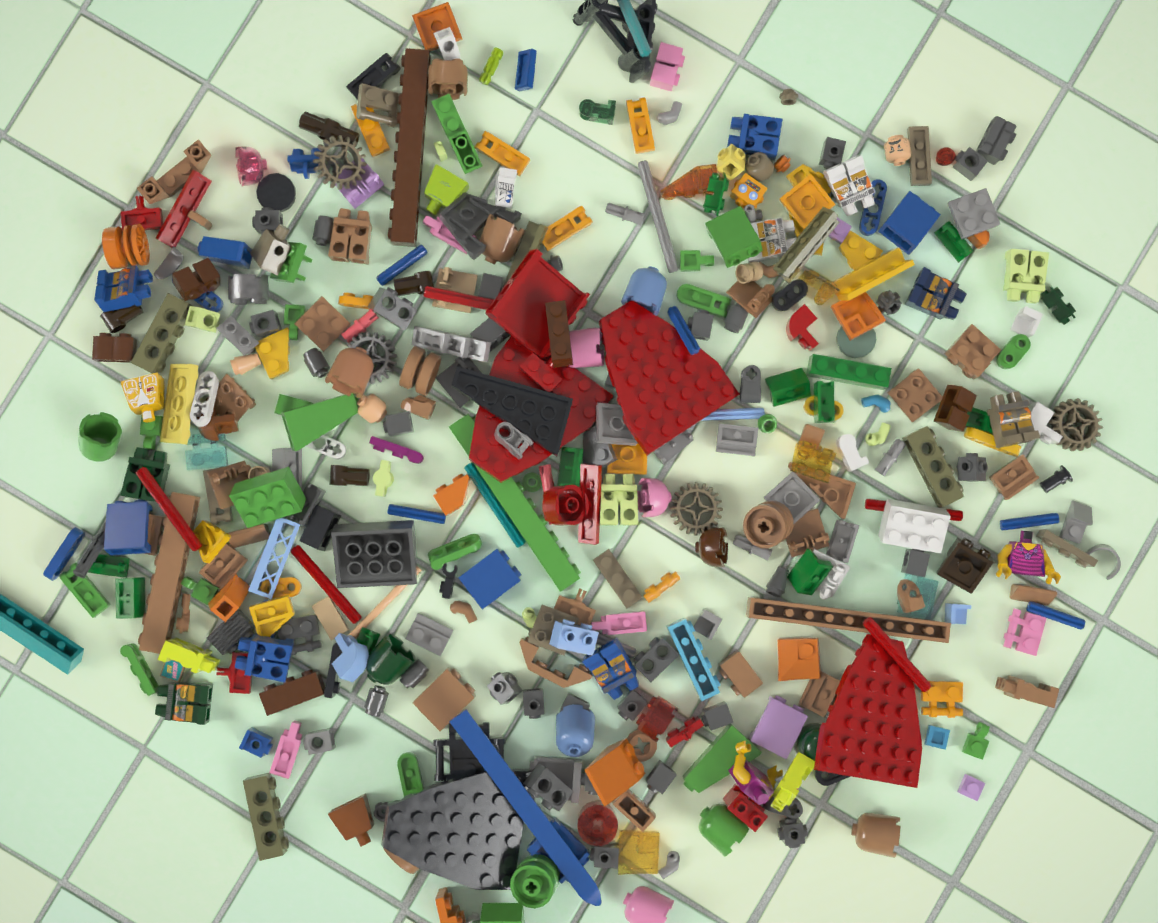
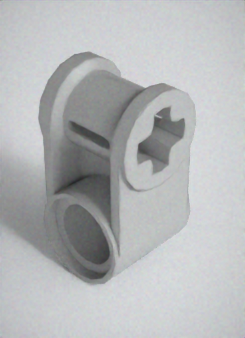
M508 422L500 423L495 430V439L518 459L523 457L522 454L528 446L533 445L532 440ZM500 429H506V430H508V431H509V436H508V437H503V436H501L500 433H499V430H500Z

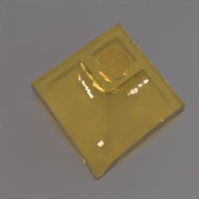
M619 830L618 875L658 874L659 832Z

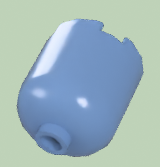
M652 266L637 269L631 275L621 300L622 305L632 300L657 316L667 289L666 278L659 272V269Z
M572 704L565 706L563 711L556 714V745L564 755L569 757H580L587 754L594 743L595 715L591 710L589 712L583 709L582 705Z

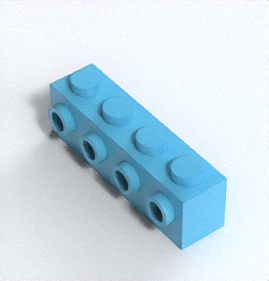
M682 618L667 625L669 634L700 700L704 701L719 694L718 687L721 685L716 675L712 676L709 670L712 666L708 657L704 658L701 653L703 646L699 638L695 640L692 633L695 629L691 621Z

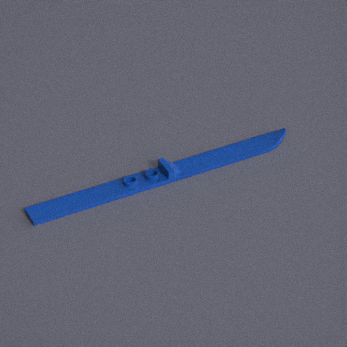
M465 709L450 720L451 725L577 894L586 903L600 906L602 903L601 894L595 881L543 813L538 803L527 792L468 710Z

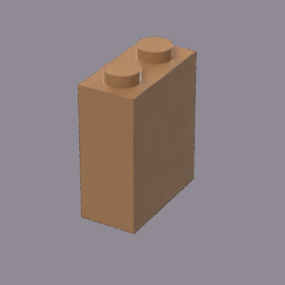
M448 667L412 702L439 731L444 729L450 723L449 721L456 717L476 697L474 694L476 690L468 682L465 684L460 679L462 676L455 668L451 670Z

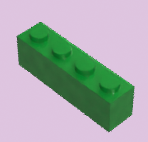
M812 354L809 357L806 376L884 390L889 387L892 368Z

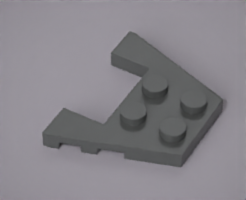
M464 192L440 213L439 219L468 255L475 260L485 251L486 245L473 237V235L485 226L489 214L495 218L499 217L515 224L521 219L522 213L516 210L513 213L506 210V207L488 204V200Z

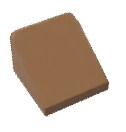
M805 424L798 444L817 450L825 430Z

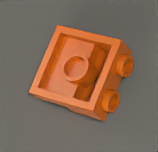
M447 887L439 888L435 901L440 923H466L464 910L461 911L459 905L452 906L454 904L452 893H448Z

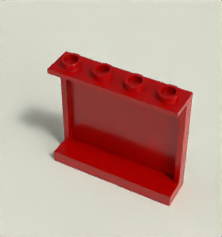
M534 249L528 252L485 314L532 353L534 352L540 358H546V356L551 355L545 303L565 300L568 325H571L576 320V314L579 309L581 310L587 304V298L590 294L580 291L541 257L543 255L542 252Z

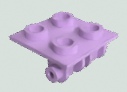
M368 164L361 167L366 172L365 174H360L362 180H356V186L350 184V188L345 189L343 185L342 189L339 190L354 209L385 185ZM342 170L338 178L346 179L353 171Z

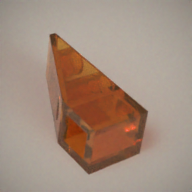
M717 164L696 166L660 190L659 198L673 200L677 196L692 198L695 197V194H703V196H706V193L714 194V192L707 191L709 177L712 176V173H717Z

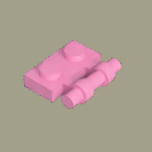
M1013 608L1012 615H1009L1008 618L1010 623L1007 633H1004L1003 636L1005 639L1003 647L1011 649L1014 641L1017 642L1015 646L1016 651L1037 656L1047 618L1025 612L1023 619H1021V610ZM1019 624L1021 625L1018 636H1015L1017 625Z

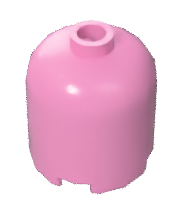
M600 328L569 331L573 365L569 367L603 366L605 359L604 349L600 350V341H602Z
M639 886L635 888L632 894L627 893L623 904L626 905L624 915L629 923H665L666 915L669 909L672 908L674 900L648 887Z

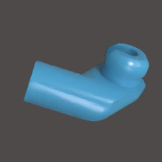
M879 394L861 398L863 408L876 405L880 407L879 409L883 413L891 409L889 399Z

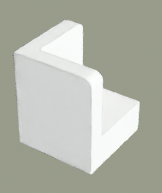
M1024 306L1019 309L1010 330L1017 334L1026 335L1028 338L1034 336L1044 314Z

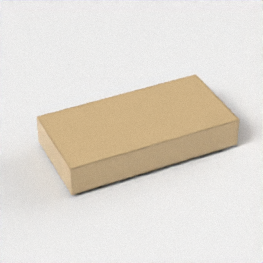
M329 596L311 606L330 640L335 639L339 633L344 634L349 631L348 626Z

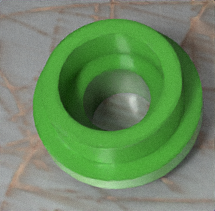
M765 414L759 418L758 428L763 433H772L777 427V419L772 414Z
M533 472L526 474L522 480L524 489L528 492L538 491L542 486L541 477ZM530 479L536 480V484L534 486H530L528 484V481Z

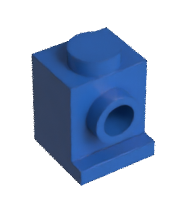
M251 727L247 730L239 749L262 758L265 754L269 755L274 744L271 742L274 737ZM254 741L259 742V748L253 745Z

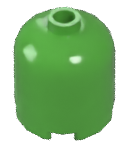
M105 412L94 415L88 414L82 419L79 426L78 445L84 457L91 461L103 462L115 455L122 434L118 419Z
M718 803L711 808L706 806L700 813L702 817L699 822L700 833L724 857L733 851L730 847L735 842L740 844L749 831L748 826L729 811L724 804Z

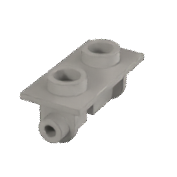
M232 316L216 328L244 356L247 353L249 355L255 351L254 347L259 344Z

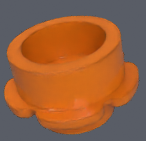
M785 155L778 158L773 164L776 172L781 171L784 173L791 166L789 163L791 158H787Z

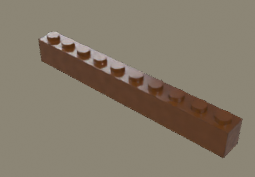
M405 48V55L401 57V66L404 67V74H400V86H403L402 93H399L398 96L401 112L397 113V124H400L399 131H396L395 134L398 151H394V163H397L396 170H393L392 173L395 189L391 190V201H394L393 208H390L389 212L392 228H388V240H391L393 246L417 247L428 103V68L431 63L430 52L425 49Z

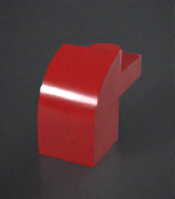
M806 304L801 306L789 318L786 325V333L790 341L797 337L800 346L805 350L811 351L819 343L806 328L818 318Z

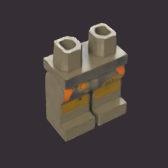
M1019 391L1006 395L1008 404L1005 403L1003 394L990 398L992 408L988 409L987 413L990 416L996 448L1027 443L1040 438L1039 431L1034 430L1031 420V411L1028 407L1030 406L1029 401H1022Z

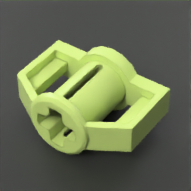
M381 460L379 470L373 475V481L377 485L376 496L385 497L388 487L394 482V476L390 472V461Z

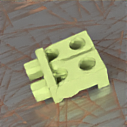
M1010 249L1005 252L1006 273L1003 291H1007V301H1020L1022 292L1026 293V303L1036 304L1039 302L1040 293L1045 291L1049 252H1029V250Z
M615 474L604 475L603 484H601L600 525H618V506H620V525H639L637 485H635L634 474H623V485H615Z

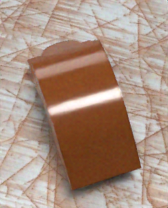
M214 406L210 422L206 426L198 427L204 438L211 441H219V434L239 431V425L235 414L218 416Z

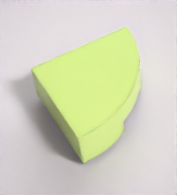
M442 142L433 143L440 161L446 160L448 157Z

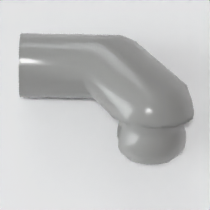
M674 101L670 111L658 114L657 121L663 125L676 122L683 104Z
M751 204L745 206V214L750 223L763 219L762 210L758 209L755 211L754 206Z
M670 851L668 853L666 866L658 870L662 879L667 878L678 870L680 862L678 852Z

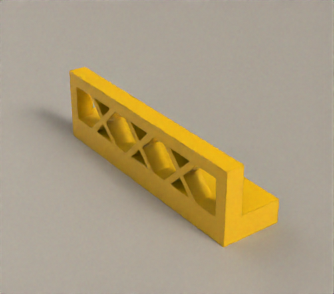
M894 248L831 282L838 300H851L915 264L913 259H904L900 248Z

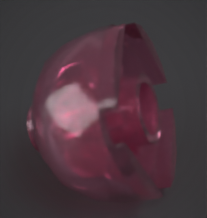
M250 146L235 147V158H239L237 159L236 169L241 187L257 184L263 178L264 170H267L266 158L262 159L260 152Z

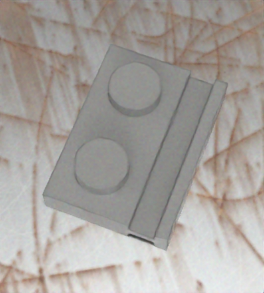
M719 423L715 452L755 457L758 428Z
M417 613L405 639L441 657L454 630L421 613Z

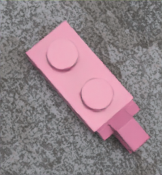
M426 215L423 224L431 228L429 233L464 254H468L439 217L435 220Z
M645 611L609 614L601 616V621L591 622L593 630H602V634L607 635L647 631Z
M294 720L291 723L290 729L284 730L269 773L287 779L290 778L303 734L299 733L302 722Z

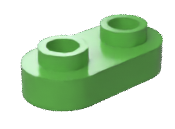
M1023 334L1013 336L996 357L998 366L1002 369L1015 367L1030 349V339ZM1019 341L1023 342V347L1018 345ZM1007 355L1011 357L1010 362L1006 360Z

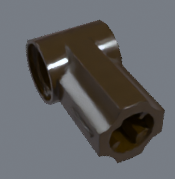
M421 271L415 273L414 276L393 279L394 289L398 293L397 297L415 293L421 295L424 294L426 286L434 287L431 271Z
M134 304L131 307L103 312L100 317L109 332L113 334L124 329L126 323L144 312L141 305L136 306Z
M331 465L329 485H369L370 469Z

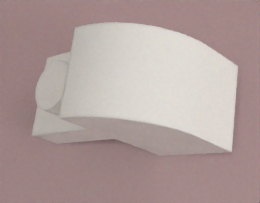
M1039 402L1031 403L1029 406L1034 430L1039 431L1040 441L1047 445L1059 443L1063 436L1046 426L1054 412Z

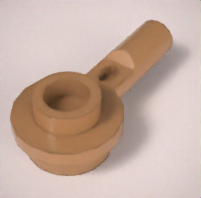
M183 594L182 616L181 618L177 617L176 629L180 630L179 634L188 632L191 594Z

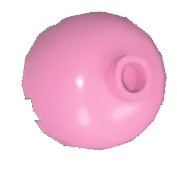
M641 478L638 485H642L641 491H637L638 510L643 512L642 517H656L663 514L671 502V492L668 491L667 486L659 479Z

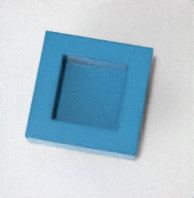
M928 725L924 744L946 750L950 730Z

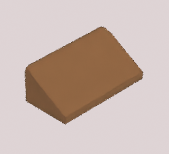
M260 524L229 532L228 534L231 535V538L228 542L232 547L237 548L268 540L270 536L269 527L267 524Z
M1018 584L1011 585L1010 599L1031 601L1041 605H1049L1057 596V592L1053 590Z

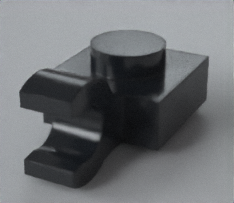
M447 563L443 564L442 571L446 578L445 581H441L439 593H442V598L451 599L458 565H454V570L448 572Z

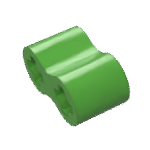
M279 394L274 413L281 415V412L309 405L312 402Z

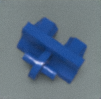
M313 148L311 155H305L302 149H293L292 155H288L287 158L291 172L304 174L305 179H310V173H317V171H314V168L319 166L313 163L314 159H319V157L314 155V152L321 151L318 148Z

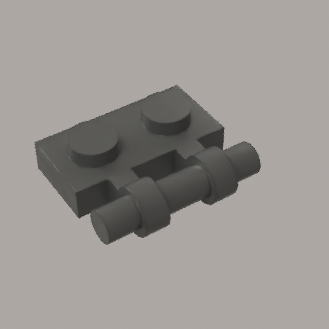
M316 614L289 619L277 630L279 639H294L291 656L296 655L297 652H313L314 649L322 648L321 640L313 641L312 636L320 634ZM305 637V643H295L296 638Z

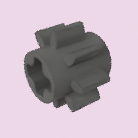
M891 290L882 292L878 296V301H876L879 305L878 309L882 314H895L901 307L902 302L899 300L901 297L897 292L892 293Z

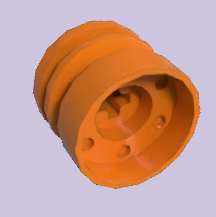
M141 224L126 225L124 230L119 226L103 229V251L107 264L111 269L126 268L129 263L131 266H145L149 264V243L146 232Z

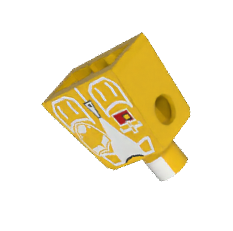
M157 372L121 381L130 410L136 415L142 414L143 422L155 421L154 411L164 408V378Z

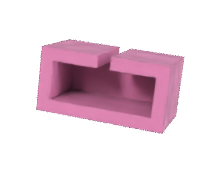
M663 42L660 43L649 86L672 92L673 85L677 86L680 74H677L678 67L682 68L684 64L683 48Z

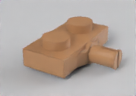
M579 588L575 599L559 595L554 606L556 610L579 618L578 625H581V623L590 625L596 612L595 609L586 606L582 602L587 591Z

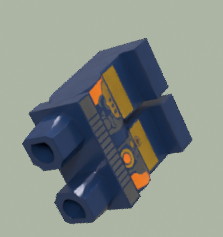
M923 267L904 305L934 316L939 320L942 318L954 320L959 309L950 306L953 300L961 304L967 293L958 288L960 284L953 283L946 278L932 273L930 269Z

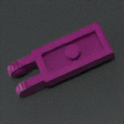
M374 436L370 438L369 444L374 445V450L384 453L386 449L392 451V456L403 459V456H407L410 462L416 464L423 462V455L415 450Z

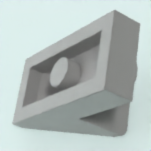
M1072 500L1059 537L1076 544H1081L1086 527L1093 525L1092 507Z

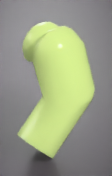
M882 423L878 432L866 435V443L869 446L884 443L891 426Z
M527 607L523 610L522 617L527 627L533 628L537 617L534 609Z

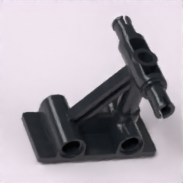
M585 0L578 7L577 13L573 15V23L581 26L584 22L595 19L622 52V55L618 58V66L621 70L630 72V83H634L647 74L651 68L650 54L647 57L640 56L620 7L609 4L608 0ZM646 0L636 9L633 8L651 51L653 49L652 34L655 30L654 15L658 7L656 0ZM612 20L622 22V27L627 32V37L622 34Z

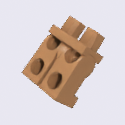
M340 208L338 217H334L328 254L332 261L349 262L350 260L351 263L369 265L372 225L368 211H358L356 220L351 219V210Z
M1009 675L1007 679L997 677L995 685L996 689L1004 691L1003 695L1018 700L1021 698L1051 708H1055L1059 688L1039 683L1037 688L1035 685L1025 682V680Z

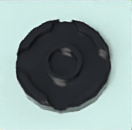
M279 173L269 174L258 183L256 190L257 199L262 207L273 208V210L284 212L295 203L296 188L287 176Z

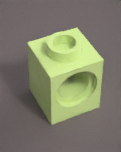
M189 306L185 325L216 333V328L220 323V313Z

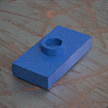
M533 48L518 53L515 90L519 92L533 89L537 50Z

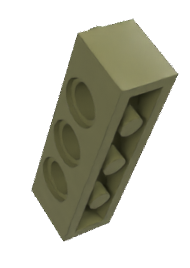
M167 293L131 363L152 374L162 373L166 367L168 356L172 355L175 350L177 339L184 333L189 306L193 305ZM177 313V320L171 323V316ZM168 331V337L162 340V333ZM158 348L159 354L153 358L152 352Z
M925 426L902 437L937 507L943 508L964 497L962 493L964 492L963 487L959 481L955 480L953 476L955 474L950 464H947L944 458L945 452L941 446L937 445L935 441L936 435L931 428L929 429L928 426ZM924 443L929 446V452L927 454H925L922 451V445ZM932 461L938 464L936 472L931 469ZM941 479L947 481L946 489L941 488Z
M271 773L247 777L243 780L259 861L283 856L288 851L289 840L287 836H284L285 822L283 816L280 817L279 809L281 808V803L275 793L277 787L275 777H272ZM260 791L267 794V800H262L259 797ZM264 811H267L271 814V820H266L264 818ZM268 831H272L275 834V840L268 838Z

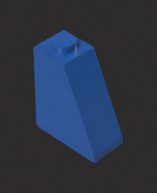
M203 236L202 241L199 242L198 253L203 259L209 258L210 261L250 269L252 261L250 252L252 249L245 242Z

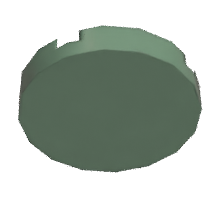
M841 326L836 336L840 351L847 357L854 359L869 354L875 347L877 340L874 329L850 341Z

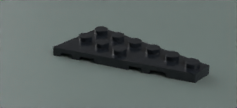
M457 366L452 388L502 421L512 424L532 441L556 457L558 456L573 399Z

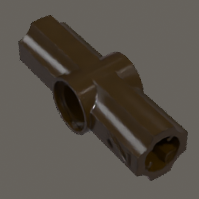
M306 111L300 117L298 127L317 135L322 140L327 139L330 142V137L334 136L337 141V137L342 135L343 142L346 137H350L349 144L353 141H356L357 144L359 142V133L341 126L335 120L330 118L323 119Z

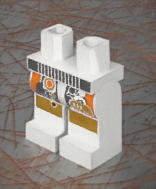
M862 155L854 156L841 162V164L823 171L837 206L842 208L846 216L858 212L854 204L858 200L861 201L863 208H868L875 204L872 195L875 191L865 169Z
M781 217L751 223L761 241L763 251L755 257L748 258V263L782 257L796 240V238L787 240L785 238V233L795 231L793 220L782 221Z

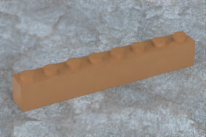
M172 492L168 497L191 530L194 531L201 497ZM166 515L163 518V535L161 534L158 542L160 551L154 561L156 570L150 580L152 589L146 599V605H148L147 613L142 618L143 632L140 633L138 638L139 650L160 654L165 641L172 638L182 590L181 582L185 576L190 547Z

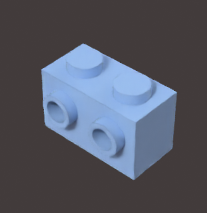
M563 619V622L555 621L550 645L558 649L593 656L599 632L593 630L592 625L581 623L580 626L574 625V621Z

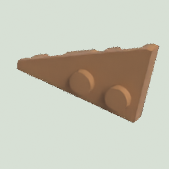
M789 462L788 468L794 471L841 519H845L856 483Z

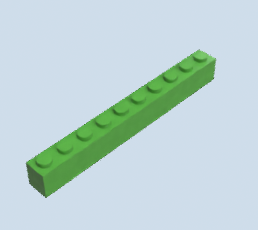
M469 414L449 426L468 456L470 454L476 418L475 415L471 417ZM475 465L559 591H563L579 580L578 574L581 571L575 563L570 564L567 559L570 555L564 546L562 548L558 546L556 541L559 539L553 530L550 532L545 527L547 521L543 515H537L534 511L536 505L530 497L526 499L523 494L525 489L520 481L515 483L513 478L510 477L508 480L500 483Z

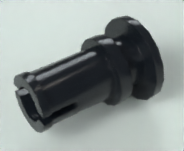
M1061 465L1060 471L1056 470L1054 475L1039 484L1045 493H1049V491L1060 484H1066L1067 480L1073 482V478L1070 472Z

